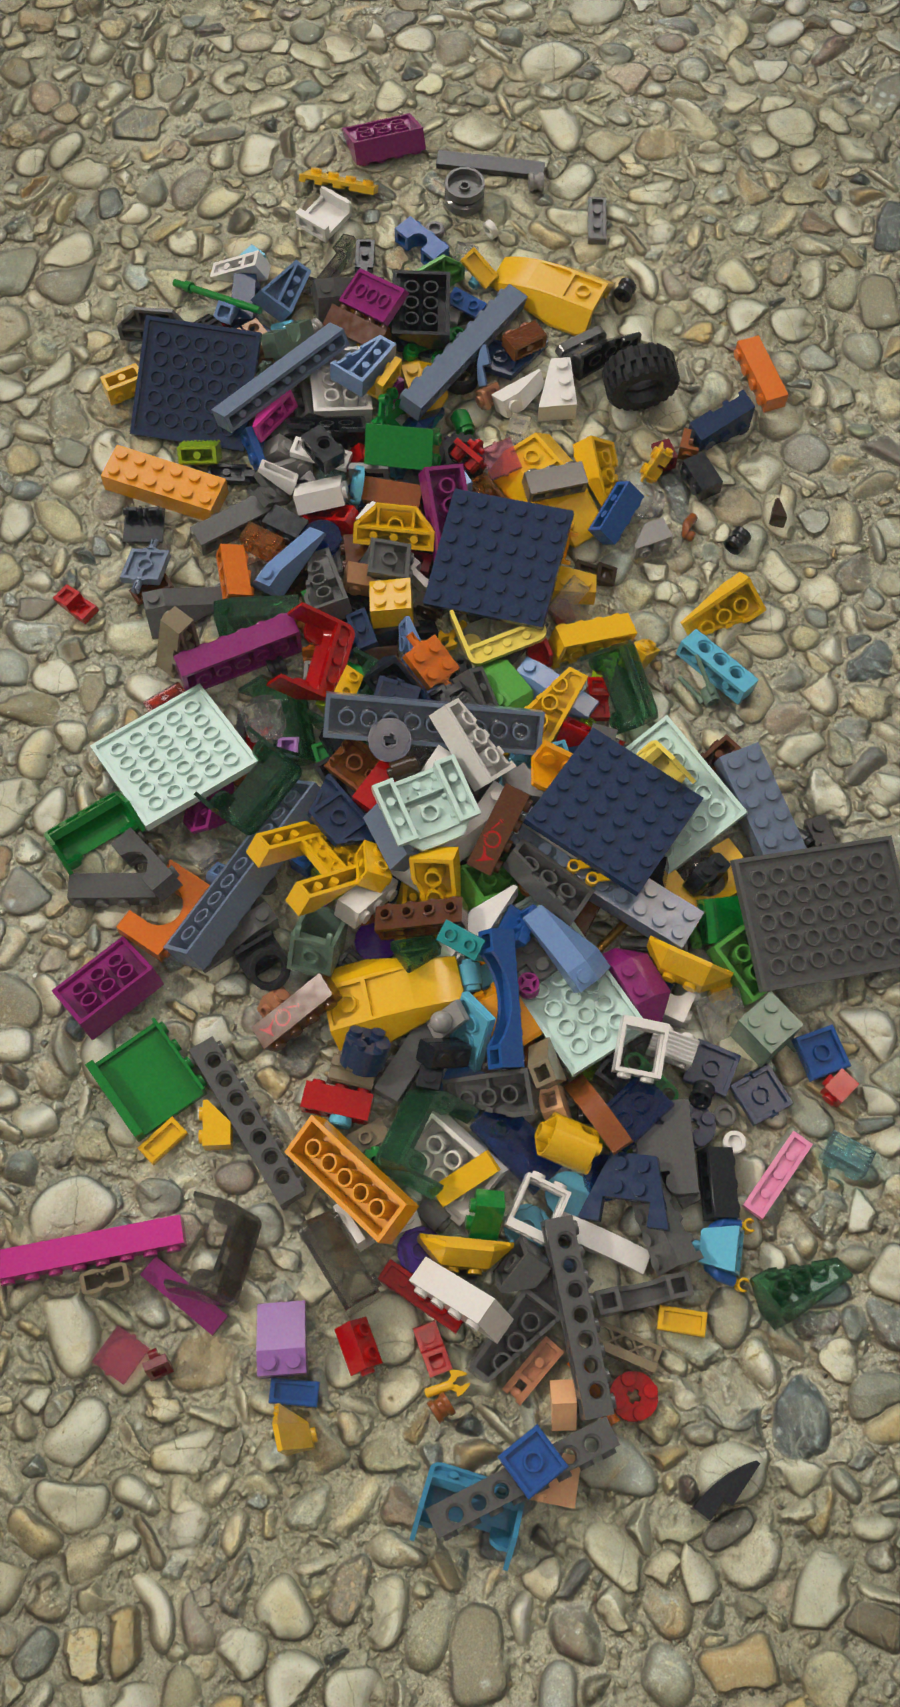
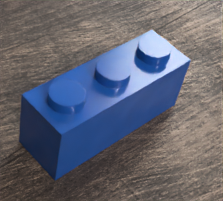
M630 481L617 482L588 531L603 545H615L620 540L626 526L629 525L633 514L640 507L644 495Z

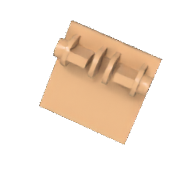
M562 1453V1458L567 1464L574 1463L575 1455ZM577 1467L571 1470L572 1476L561 1482H558L557 1478L549 1483L550 1488L535 1494L529 1500L575 1509L580 1468Z

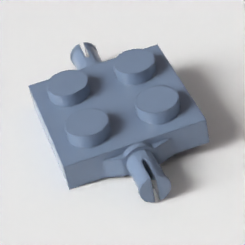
M151 539L149 547L142 549L132 548L120 575V580L122 583L133 584L131 591L134 594H139L143 584L160 585L171 554L169 550L157 549L159 545V540Z

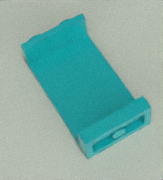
M446 919L436 940L474 961L485 962L480 956V952L486 940Z

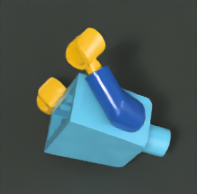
M721 1218L709 1224L708 1228H702L700 1240L694 1239L692 1242L695 1250H700L704 1257L698 1262L703 1266L704 1271L717 1282L730 1287L734 1286L737 1292H747V1290L741 1289L740 1282L750 1283L749 1279H737L736 1276H740L744 1234L749 1235L755 1231L754 1229H748L746 1223L752 1224L754 1220L747 1218L742 1222L740 1219Z

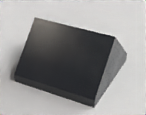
M397 655L382 657L363 676V680L374 693L380 675L394 680L399 678L405 680L407 684L421 687L422 689L421 684Z

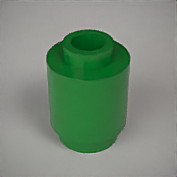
M466 409L455 410L450 420L457 435H460L461 432L464 435L471 434L473 436L475 426Z

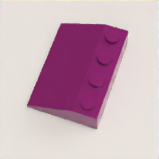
M410 113L342 128L352 159L359 166H367L370 162L374 161L385 162L387 158L392 157L395 159L402 158L405 154L409 153L416 155L426 150L423 127Z
M122 936L55 987L52 992L93 1041L156 992L164 983L155 969Z

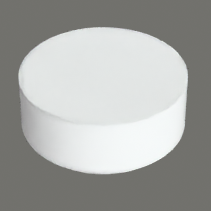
M488 219L483 223V230L490 239L493 240L499 236V231L493 221Z
M730 1131L724 1136L722 1146L733 1147V1155H738L746 1147V1138L739 1131Z

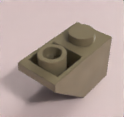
M550 1037L528 1047V1069L536 1089H549L567 1080Z

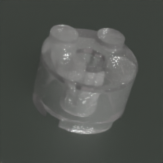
M260 695L250 699L251 703L247 706L245 703L242 705L240 715L246 734L251 742L257 743L269 739L277 740L283 737V732L287 727V720L279 698L276 700L272 695Z

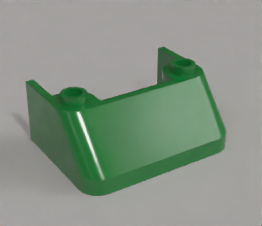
M115 791L50 828L44 833V837L65 870L71 875L73 874L72 870L82 864L83 855L113 837L119 834L122 835L130 827L135 833L138 831V828L142 832L146 829L130 801L119 791Z

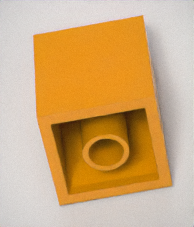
M492 982L490 984L491 987L484 991H478L473 996L497 1021L498 999L495 983ZM519 996L524 1046L543 1033ZM495 1021V1024H494L493 1031H492V1034H491L490 1039L492 1038V1035H493V1032H494V1029H495V1026H496V1021Z

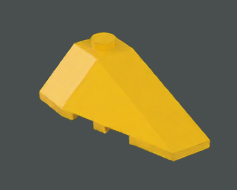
M589 436L573 444L574 458L576 462L582 461L588 484L602 507L614 488L615 482L618 481V475L615 474L618 459L614 442Z
M739 572L721 584L680 623L687 636L695 629L704 635H708L722 628L727 629L735 624L750 622L767 609L750 577Z
M572 667L566 669L547 689L536 696L528 706L524 707L545 712L542 743L544 740L550 743L555 742L563 721L568 717L588 679L587 675Z
M279 1403L274 1404L272 1426L277 1451L285 1456L315 1449L314 1443L318 1442L316 1428L311 1427L308 1421Z

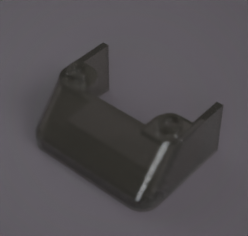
M194 1191L193 1197L196 1206L213 1210L215 1220L228 1227L213 1271L208 1269L196 1270L192 1274L188 1285L165 1279L164 1286L167 1292L223 1308H232L240 1300L262 1231V1223L258 1216L230 1200Z
M329 1210L300 1223L295 1228L342 1304L348 1318L381 1298L378 1288L382 1285L375 1273L369 1274L340 1227L344 1223L338 1213L332 1214Z

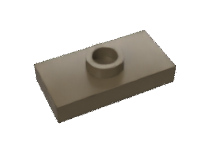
M381 1117L345 1136L363 1154L365 1149L371 1150L372 1146H379L391 1139Z

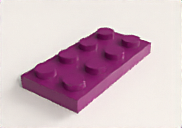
M359 268L339 301L343 305L388 326L409 293L404 288Z

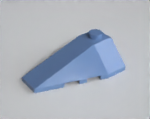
M309 527L262 568L251 586L281 600L326 534Z

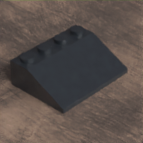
M393 270V284L404 288L409 295L392 320V336L428 349L444 350L450 340V272Z

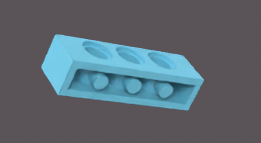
M695 629L681 641L676 655L701 674L695 655L698 654L709 681L737 705L753 692L759 679L699 630Z

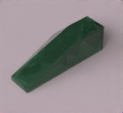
M299 596L231 597L214 601V620L219 637L235 633L241 628L251 627L259 621L272 619L280 613H287L300 604Z
M836 1257L812 1261L811 1264L801 1266L791 1264L788 1268H768L751 1277L750 1283L759 1312L771 1327L777 1330L795 1320L853 1277V1274Z

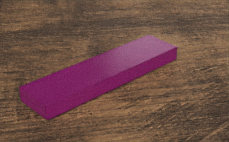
M157 1256L152 1259L140 1274L212 1336L229 1317Z

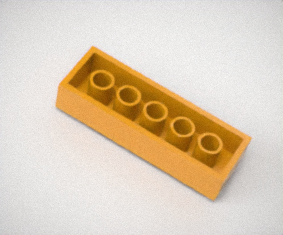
M116 445L101 474L105 490L203 521L210 518L213 514L220 512L229 493L225 478L120 445Z
M311 1115L284 1152L378 1243L392 1244L419 1208V1205L324 1117Z

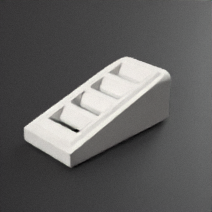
M264 459L261 460L258 469L260 474L287 494L292 495L299 476L297 473Z

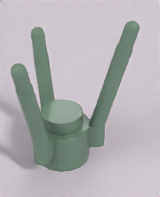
M696 654L695 658L706 684L700 690L701 694L699 695L682 676H679L678 679L695 696L700 705L704 703L706 707H709L719 702L721 698L717 688L709 681L699 655Z

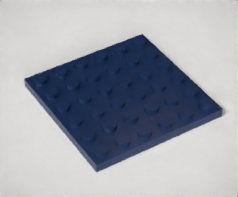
M146 315L130 434L183 442L184 440L217 441L219 439L221 441V449L245 452L246 448L242 444L240 434L246 427H249L250 420L230 433L218 426L211 409L256 377L262 333Z
M454 489L423 605L543 630L573 521L574 511Z
M593 727L525 817L523 823L637 897L704 797Z

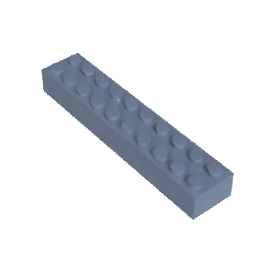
M326 691L323 737L368 741L369 730L376 722L385 718H395L405 723L411 733V745L432 747L440 745L443 748H448L429 715L450 702ZM463 703L477 719L476 724L483 730L485 729L490 734L488 737L496 747L500 746L504 753L533 755L542 744L544 711ZM391 733L383 738L386 743H396V740L393 739L394 735Z
M290 779L163 947L179 963L204 970L211 964L212 958L225 945L226 939L236 930L240 920L250 911L257 897L264 892L266 885L276 876L280 866L286 862L282 861L258 868L246 853L256 833L302 821L314 824L307 814L320 789L316 782Z
M523 825L518 833L514 832L511 838L513 845L509 852H512L523 838L567 870L568 862L573 858ZM570 864L571 869L578 868L576 864ZM593 868L581 869L573 875L586 883L585 878L589 872L593 871L597 874L599 872ZM593 876L588 877L589 881H591V882H595V881H596V878H595V877H593ZM650 878L637 897L612 880L597 882L596 886L591 887L595 891L588 900L648 938L651 935L679 949L683 948L704 914V911Z

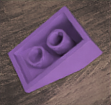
M305 1300L257 1304L256 1357L257 1377L259 1379L308 1375Z

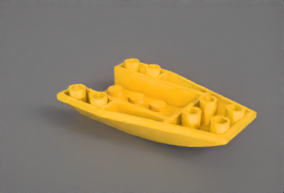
M505 257L496 271L499 277L489 286L499 292L500 289H505L511 284L528 296L523 308L550 327L577 336L589 330L595 309L602 297L607 298L614 283L579 269L526 257Z
M535 432L506 450L487 475L508 499L528 502L522 485L524 472L533 468L537 470L543 469L549 465H564L573 460L550 434ZM587 488L585 492L531 502L574 511L572 522H575L573 531L578 533V537L571 536L569 545L577 548L594 537L588 529L599 513V510Z
M457 957L365 959L335 968L331 979L343 998L337 1002L335 1008L326 1011L330 1032L339 1051H342L346 1034L353 1025L369 1029L381 1028L385 1031V1036L389 1039L390 1043L430 1020L433 1013L442 1011L454 1000L461 998L464 988Z

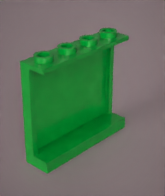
M155 1018L151 1019L153 1024L95 1063L92 1059L85 1064L138 1142L160 1128L172 1116H177L207 1094L204 1088L207 1086L205 1080L200 1074L196 1076L191 1069L194 1068V1065L187 1056L185 1058L181 1056L179 1051L182 1048L175 1038L173 1040L169 1039L166 1035L169 1033L168 1028L163 1021L158 1023Z

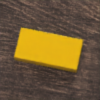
M475 247L460 260L484 289L499 277L497 272Z
M172 1116L138 1147V1150L154 1166L188 1135V1132Z
M659 1305L656 1330L704 1338L707 1312Z

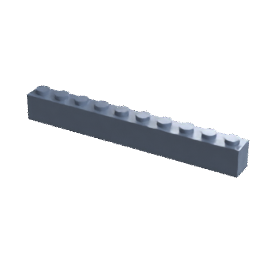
M511 284L505 289H500L496 298L488 302L485 310H480L473 322L469 321L465 330L456 335L452 344L448 343L443 353L435 357L431 366L427 365L422 375L416 377L412 381L411 386L402 391L399 397L401 399L399 408L418 421L478 358L481 346L484 344L489 346L523 310L528 296Z

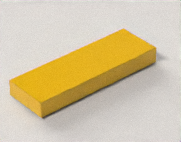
M486 1150L430 1188L441 1206L445 1207L501 1169L489 1150Z

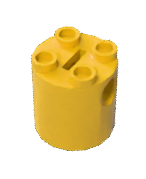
M558 1112L550 1115L548 1120L540 1122L535 1132L538 1156L584 1175L589 1173L594 1156L600 1154L603 1146L599 1142L600 1135L594 1128Z

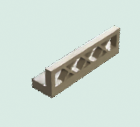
M576 1309L574 1311V1319L575 1316L584 1319V1313ZM598 1319L600 1327L608 1329L611 1337L607 1341L599 1338V1343L602 1342L604 1345L605 1355L647 1374H655L663 1347ZM613 1332L619 1334V1336L614 1337ZM581 1334L579 1343L588 1347V1336ZM622 1337L629 1338L634 1349L628 1351L618 1347L616 1340ZM635 1342H638L642 1345L637 1347ZM647 1346L656 1350L655 1357L650 1361L641 1357L638 1350Z

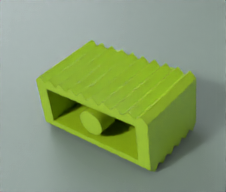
M219 439L217 441L184 440L177 447L178 463L180 465L218 464L222 459L221 441Z

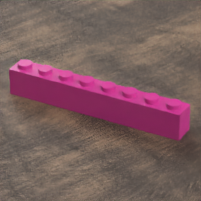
M179 1214L1 1249V1286L13 1285L15 1280L20 1279L35 1281L39 1279L40 1275L48 1274L49 1277L60 1276L63 1274V1271L72 1269V1272L87 1270V1266L95 1264L96 1267H105L110 1265L111 1261L120 1260L122 1263L134 1260V1257L141 1255L144 1258H151L157 1256L158 1252L166 1250L167 1253L180 1252L181 1247L187 1246L184 1219Z

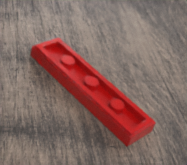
M390 1259L377 1280L456 1335L464 1321L461 1319L458 1321L452 1317L445 1308L441 1310L430 1302L431 1299L429 1297L423 1299L414 1292L416 1287L409 1281L413 1274Z

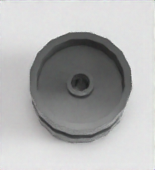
M459 167L447 174L445 178V205L451 213L461 217L477 214L482 209L485 191V181L482 174L470 167Z

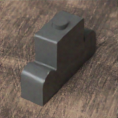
M689 1099L664 1101L658 1109V1118L661 1124L637 1126L635 1128L636 1145H632L633 1154L651 1155L659 1158L661 1175L668 1174L666 1187L672 1196L699 1195Z

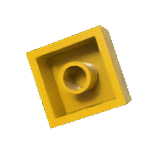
M410 578L369 581L370 616L373 629L399 626L405 616H410L414 625L413 593Z

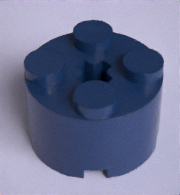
M356 1025L351 1026L346 1034L341 1051V1065L345 1069L348 1066L353 1070V1074L361 1077H375L378 1075V1072H383L391 1047L389 1039L385 1036V1031L381 1028L369 1029Z

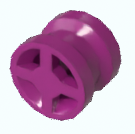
M525 972L518 977L519 995L526 1000L535 998L540 991L538 977L531 972Z

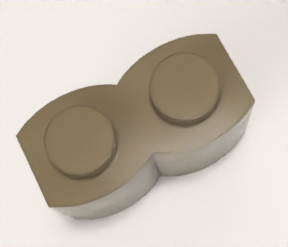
M122 1262L110 1264L103 1270L91 1269L79 1276L82 1294L89 1298L102 1297L110 1291H124L134 1285L131 1267Z

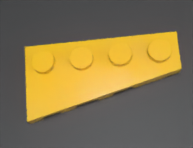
M311 167V170L299 174L300 182L310 179L314 180L316 185L322 186L332 183L331 186L337 189H346L347 186L349 191L370 195L378 193L379 185H375L372 180L363 179L362 182L356 180L357 177L346 175V177H341L339 173L329 171L327 174L323 173L322 169Z

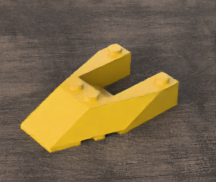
M308 821L256 833L246 851L258 868L303 855L316 867L321 875L297 881L285 900L298 916L315 912L357 885L355 853L361 844L335 848L321 830Z

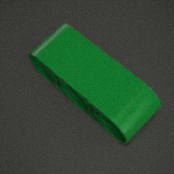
M632 1052L626 1055L624 1059L625 1067L630 1068L627 1063L629 1057L637 1056L641 1060V1065L637 1070L652 1072L653 1065L641 1054ZM663 1075L654 1085L640 1082L662 1103L665 1100H663L661 1093L665 1088H671L674 1091L672 1100L678 1099V1090Z

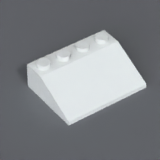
M360 346L345 348L310 374L314 414L324 417L364 416L366 423L372 421L371 396L365 394L363 397H360L330 379V363L334 360L337 362L343 359L345 354L360 349Z
M438 1108L427 1116L392 1161L391 1165L427 1198L430 1197L433 1201H438L430 1187L487 1149L446 1112ZM492 1153V1157L501 1170L443 1207L451 1215L450 1219L458 1226L463 1224L466 1215H470L469 1200L474 1198L476 1188L493 1190L509 1170Z

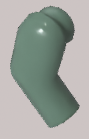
M263 360L257 367L256 375L258 376L274 363Z

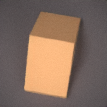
M573 1379L549 1380L552 1431H576L577 1400Z

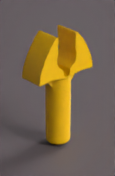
M464 620L459 622L462 631L467 627V622ZM454 628L449 633H444L440 630L438 634L440 642L448 640V643L444 646L446 650L450 651L457 648V642L454 641L457 637Z
M449 1370L451 1375L449 1380L425 1388V1396L430 1398L442 1392L452 1390L456 1392L457 1397H460L469 1388L470 1383L463 1386L454 1385L453 1383L456 1382L458 1377L466 1376L467 1373L460 1370Z

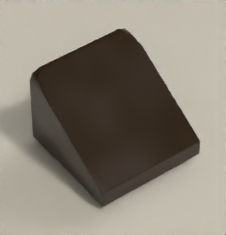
M776 498L772 507L769 524L784 528L787 514L780 498Z

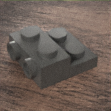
M371 537L367 576L386 580L412 579L413 570H410L409 567L413 564L414 553L411 552V544Z

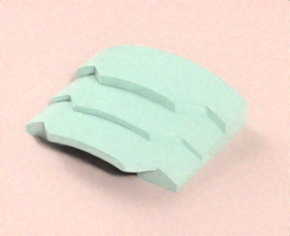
M454 754L434 761L433 767L396 782H394L393 778L372 785L371 788L398 847L411 845L422 852L464 836L469 821L481 815L480 809Z

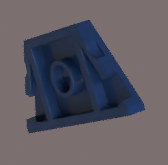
M328 774L308 811V817L335 848L362 844L364 840L375 842L363 819L365 814L335 779Z

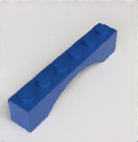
M490 928L479 931L478 936L486 940L480 956L492 974L498 999L496 1026L492 1038L487 1045L488 1070L522 1068L525 1066L514 929Z

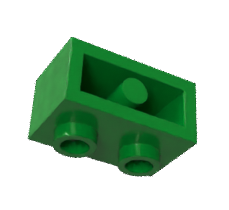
M476 1188L474 1198L469 1200L470 1215L465 1216L464 1228L468 1230L469 1238L497 1241L506 1209L504 1191Z

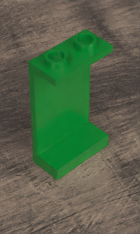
M381 422L366 423L364 464L422 470L424 467L440 466L441 428L428 429L381 424Z
M738 896L696 900L697 908L704 911L699 920L702 944L717 943L744 924Z

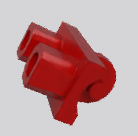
M459 438L453 441L455 447L450 455L456 462L460 463L467 456L469 459L463 466L471 474L475 473L479 468L483 470L486 468L487 464L483 462L484 459L477 454L483 455L485 453V450L482 448L484 442L480 438L475 441L469 439L467 444L470 447Z

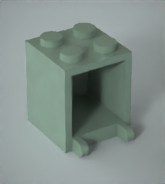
M321 907L315 912L299 917L290 935L287 969L316 976L318 973L332 976L345 948L348 924L334 915V909Z
M769 992L738 1020L730 1036L761 1068L769 1064L772 1070L776 1071V1067L770 1060L786 1045L793 1052H796L791 1040L797 1035L804 1024L772 992Z

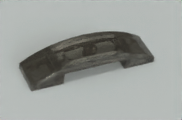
M342 234L332 247L336 252L334 257L317 278L309 276L301 294L312 296L311 286L315 279L340 276L353 252L356 240L354 236Z

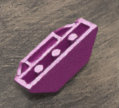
M233 782L185 810L183 823L191 833L196 834L212 830L228 822L235 789Z
M614 948L603 953L602 955L611 966L608 970L642 1018L662 1022L671 991L649 955L620 948Z

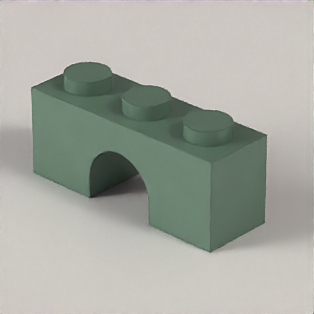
M311 319L296 320L286 324V329H276L263 333L261 342L265 358H274V361H277L312 336L314 329Z

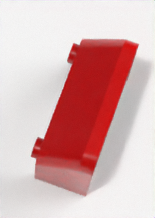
M301 602L288 611L287 615L305 623L304 637L308 642L316 645L306 680L301 678L293 679L281 673L268 681L266 686L295 699L326 701V691L334 692L347 665L355 638V631L350 624Z

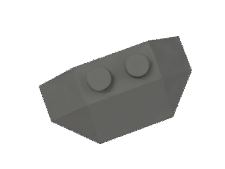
M134 307L118 323L117 329L120 340L142 341L146 315L184 320L173 309Z

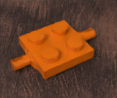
M413 632L408 634L406 638L413 648L404 654L402 658L425 689L428 691L434 686L451 684L448 679L460 667L437 636L433 635L427 640L419 641Z

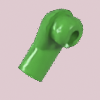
M696 927L688 938L693 949L702 947L700 933Z

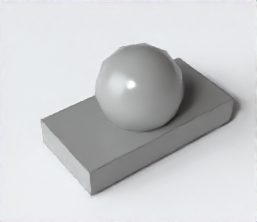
M457 999L442 1011L433 1013L426 1024L433 1038H446L470 1020L461 1000Z

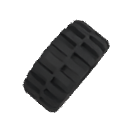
M648 342V344L639 343L636 346H628L625 350L621 349L616 355H612L609 358V361L605 363L602 370L607 399L613 406L625 411H638L639 409H648L650 406L659 405L660 402L666 401L669 396L675 393L680 381L673 352L668 347L660 343L654 344L653 342Z

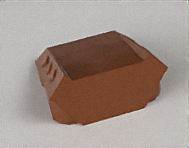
M345 739L324 767L344 784L356 791L380 760L372 754L369 746L361 740Z

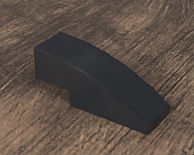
M757 1460L725 1473L697 1498L691 1509L706 1521H711L722 1502L728 1506L734 1505L761 1463Z

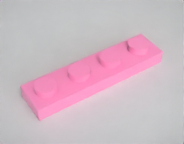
M793 1131L742 1207L762 1220L813 1144Z

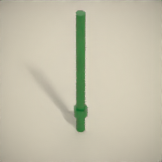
M174 279L172 282L174 287L183 289L184 292L189 294L195 293L217 301L220 300L259 315L263 310L260 306L196 286L190 281L184 282Z

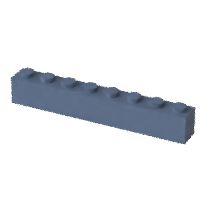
M328 323L211 409L218 426L230 433L234 432L347 348L350 344L344 329L335 324Z

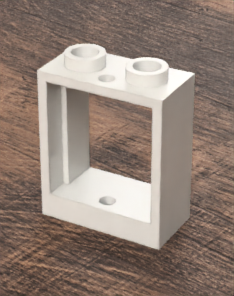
M623 1015L620 1019L611 1072L617 1073V1077L623 1079H631V1076L639 1077L640 1082L654 1084V1081L660 1080L670 1024ZM627 1028L658 1034L652 1072L620 1066Z
M533 1171L532 1173L528 1172L525 1174L503 1223V1227L545 1246L541 1230L514 1218L527 1187L531 1183L560 1197L551 1218L562 1216L572 1192L566 1190V1185L557 1181L551 1183L545 1180V1175Z

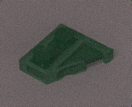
M433 935L391 941V950L407 973L413 972L441 954L442 946Z

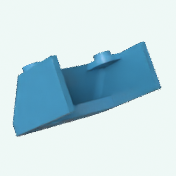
M442 1462L433 1463L428 1472L409 1540H415L419 1525L425 1528H433L425 1511L426 1508L485 1479L487 1476ZM497 1484L495 1486L494 1493L499 1499L507 1497L508 1488L506 1485ZM476 1495L472 1498L471 1504L475 1510L481 1511L485 1508L486 1501L482 1496ZM525 1500L513 1506L512 1501L503 1505V1512L492 1518L488 1513L480 1517L482 1523L473 1527L489 1532L490 1544L496 1550L506 1552L503 1566L505 1571L509 1569L517 1542ZM452 1507L448 1513L449 1519L457 1523L460 1522L463 1518L462 1510L458 1507Z

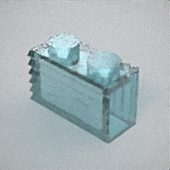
M833 1130L819 1158L824 1160L823 1164L832 1169L837 1167L844 1171V1175L848 1178L862 1180L871 1166L876 1151Z

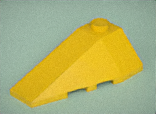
M438 846L409 857L411 880L414 885L416 884L420 892L419 897L421 901L448 899L451 896L461 897L459 847Z

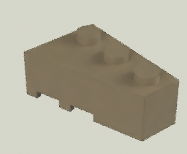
M176 606L170 611L165 612L160 620L156 665L172 678H175L178 675L173 656L181 651H188L200 645L194 620Z

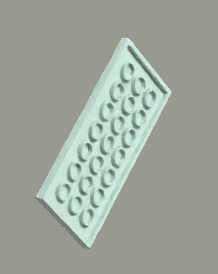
M529 896L514 906L519 910H523L532 904L537 907L540 905ZM573 921L570 927L585 938V936L580 931L576 923ZM530 932V934H531V935L534 937V939L538 942V940L536 939V937L534 936V934H533L532 932ZM525 967L517 973V977L531 971ZM609 970L581 993H573L560 972L556 971L543 982H539L540 991L535 998L526 1000L521 997L541 1029L542 1035L545 1038L550 1037L557 1057L572 1078L615 1051L620 1019L623 1015L642 1018ZM627 1028L624 1045L645 1032Z

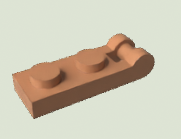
M545 1336L504 1385L502 1390L506 1394L510 1393L516 1399L515 1402L521 1406L563 1355L564 1351ZM519 1379L527 1385L523 1391L515 1385Z

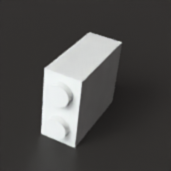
M342 475L297 484L294 489L293 498L298 516L344 506L349 492L347 481H343Z

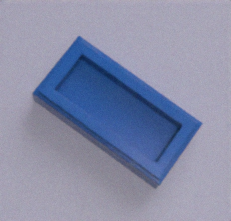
M271 1378L268 1403L318 1408L320 1382Z

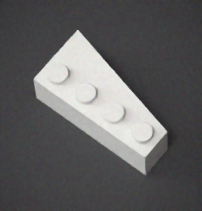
M459 698L429 715L449 751L455 755L463 774L474 792L516 767L512 760L508 762L503 756L504 751L500 746L496 747L488 738L490 734L485 729L483 730L476 724L477 719Z
M427 1257L424 1258L409 1279L416 1287L414 1292L423 1299L429 1297L431 1299L430 1302L441 1310L445 1308L452 1317L458 1321L460 1319L463 1320L468 1327L476 1332L479 1331L496 1344H498L514 1320L495 1298Z

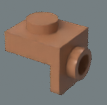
M498 382L491 383L475 391L477 396L475 397L476 403L482 410L488 411L491 409V406H494L491 394L500 390Z
M283 986L277 990H272L262 997L257 1011L264 1018L289 998L291 994Z

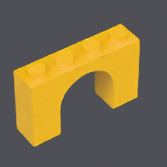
M729 837L712 847L708 855L710 857L712 854L721 853L729 863L734 859L744 858ZM731 865L723 875L724 889L716 895L693 897L682 886L684 880L676 870L668 874L665 887L697 907L696 900L738 896Z

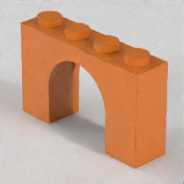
M171 859L168 861L167 867L169 868L172 865L180 874L177 879L182 883V886L174 892L183 900V907L179 916L168 924L154 925L129 910L116 926L121 936H124L160 962L171 955L163 947L210 886Z

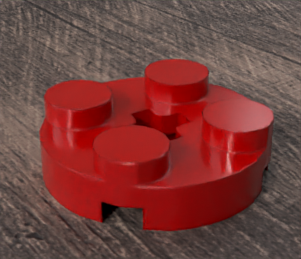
M627 1371L618 1376L610 1387V1393L614 1394L616 1400L614 1412L622 1420L627 1422L643 1421L656 1410L658 1405V1388L646 1374L639 1371ZM637 1390L640 1401L630 1403V1397L627 1396L628 1391L633 1392Z

